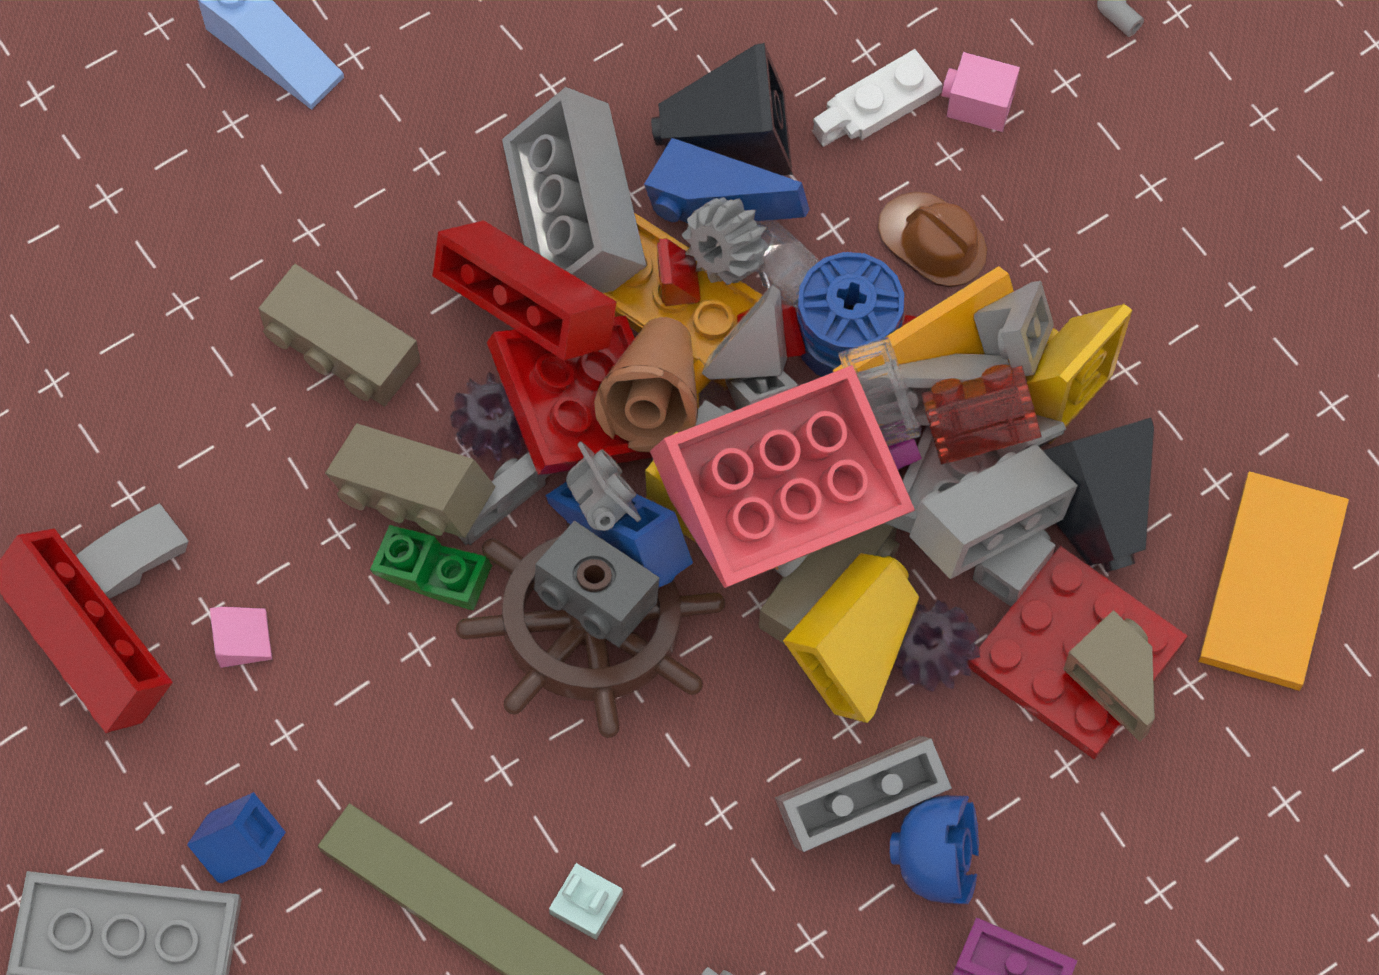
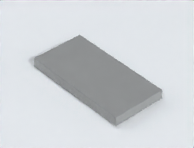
M27 871L6 975H229L242 899L239 894Z

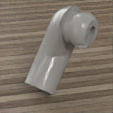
M1097 0L1098 10L1128 37L1134 35L1144 23V18L1126 3L1127 0Z

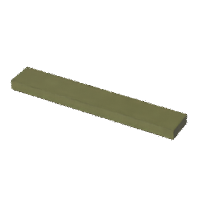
M350 803L318 844L320 852L501 975H604Z

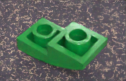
M389 525L370 571L374 575L403 588L474 611L493 565L485 556L443 546L435 536Z

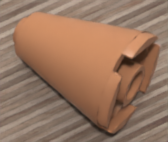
M659 317L647 322L601 382L594 401L595 413L602 429L612 439H614L616 434L629 441L628 448L638 452H650L664 438L674 435L676 431L679 433L696 425L698 403L690 332L681 322L667 317Z

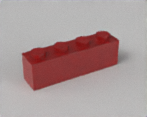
M484 220L438 231L432 277L564 361L610 348L617 304L615 300Z
M55 528L16 536L0 559V593L5 602L13 609L31 633L35 642L40 645L59 670L63 679L71 686L89 710L93 719L102 727L105 733L142 724L172 685V680Z

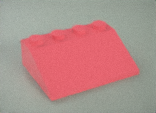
M853 365L666 437L650 451L671 502L724 588L915 511Z

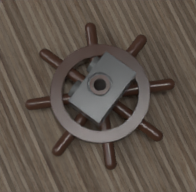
M566 521L567 529L561 536L539 545L525 557H522L497 539L491 538L486 540L482 545L484 556L511 574L503 596L502 615L462 619L456 625V633L465 640L504 636L512 658L526 674L504 699V709L509 714L515 715L522 712L536 694L544 688L566 698L594 701L598 730L603 737L612 738L617 735L620 728L615 698L638 690L658 674L689 695H696L702 690V679L671 658V655L677 643L681 617L721 612L725 607V599L721 594L714 592L679 596L674 579L670 583L659 587L660 577L576 521H573L571 525ZM533 590L538 593L545 604L553 608L552 610L524 612L526 602ZM659 620L657 629L649 642L633 632L641 621ZM565 629L546 652L535 642L530 634ZM609 640L631 655L632 658L610 667L606 641ZM580 644L586 647L589 668L575 667L564 662Z

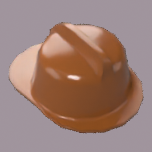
M910 192L901 194L889 201L880 213L878 230L882 242L892 253L934 284L948 287L964 285L977 277L984 267L987 255L984 236L976 227L975 221L970 214L958 205L947 203L931 193Z

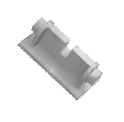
M580 441L577 445L584 458L570 469L566 482L576 501L580 504L588 524L595 530H609L626 513L639 522L641 517L631 501L636 496V493L620 476L622 469L604 450L601 449L595 454Z

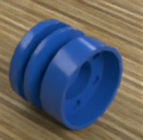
M842 252L825 257L808 270L799 287L797 319L806 353L800 356L803 362L816 375L823 377L833 373V369L901 328L904 312V291L898 276L883 261L865 253ZM854 305V309L848 310L847 306Z

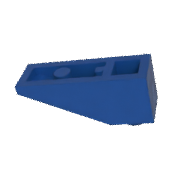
M671 138L644 183L653 210L661 218L670 222H678L680 220L688 223L687 218L695 210L715 198L720 199L722 197H725L727 200L740 198L745 211L756 210L755 221L804 218L810 210L802 182Z
M567 482L545 495L548 504L570 525L573 521H576L660 577L659 587L670 583L677 574L693 564L676 513L649 499L636 494L631 500L641 517L639 522L626 513L611 529L603 531L595 530L588 524L580 504L576 501Z

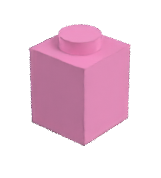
M963 52L958 70L949 68L942 90V97L949 98L947 117L1003 132L1015 94L1020 67Z

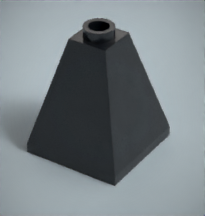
M765 43L753 45L658 104L659 116L651 118L652 134L656 146L665 145L667 147L671 138L779 175H793L784 88Z
M1151 418L1043 450L1049 459L1078 485L1063 520L1056 524L1089 566L1103 563L1105 572L1135 564L1133 554L1146 550L1154 425Z

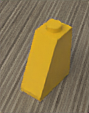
M860 553L783 640L834 715L866 723L871 720L876 712L919 599L918 594L908 581L909 573L898 560L890 556L880 557Z

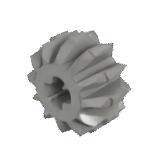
M725 197L707 202L687 218L689 226L682 236L691 245L685 254L693 256L697 261L696 272L707 271L711 283L724 281L729 285L731 283H738L759 269V266L764 263L762 256L769 248V245L761 238L762 233L767 227L757 225L754 220L756 210L745 211L740 198L727 200Z

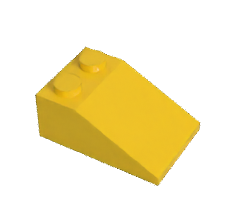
M1122 304L1073 317L1060 331L1053 328L1034 375L1014 378L1013 372H1011L1013 390L1010 414L1015 416L1020 413H1032L1063 422L1065 427H1067L1113 376L1133 310L1127 305Z

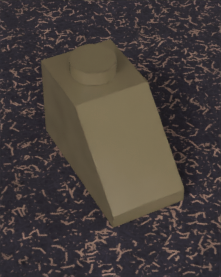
M1113 610L1069 651L1063 669L1141 742L1148 735L1155 719L1152 646L1148 643L1146 633L1136 622L1129 618L1123 620Z

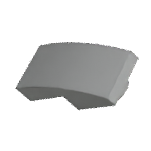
M159 503L115 527L79 552L76 557L110 599L140 584L142 573L185 553L189 541Z

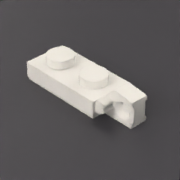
M916 49L836 94L834 98L827 102V110L813 119L814 130L812 132L823 147L845 134L850 139L859 136L863 140L937 97L942 92L943 84Z

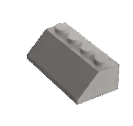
M565 87L502 139L525 246L602 293L611 292L646 267L645 257L609 104Z

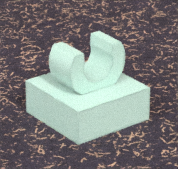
M576 863L551 904L549 913L597 940L621 899L623 889Z

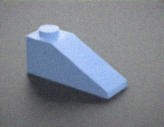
M198 0L207 31L311 110L344 78L343 72L273 0Z

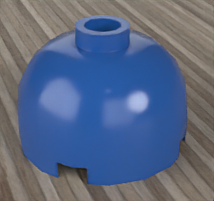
M937 796L916 804L903 819L901 832H893L891 835V863L893 865H900L904 882L912 892L927 900L946 904H969L973 897L977 874L966 875V872L970 869L972 854L979 857V837L976 810L973 802H967L968 796Z

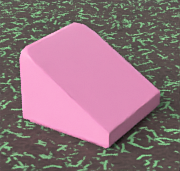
M240 607L210 608L214 649L220 668L272 660L266 609Z

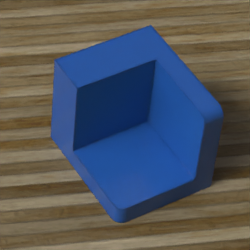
M253 792L210 812L187 843V846L218 883H224L264 865L286 832Z

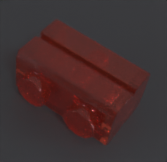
M1007 364L995 365L986 369L982 373V377L964 382L956 378L944 379L935 383L931 387V391L922 393L926 416L941 465L1042 437L1023 366L1012 368Z

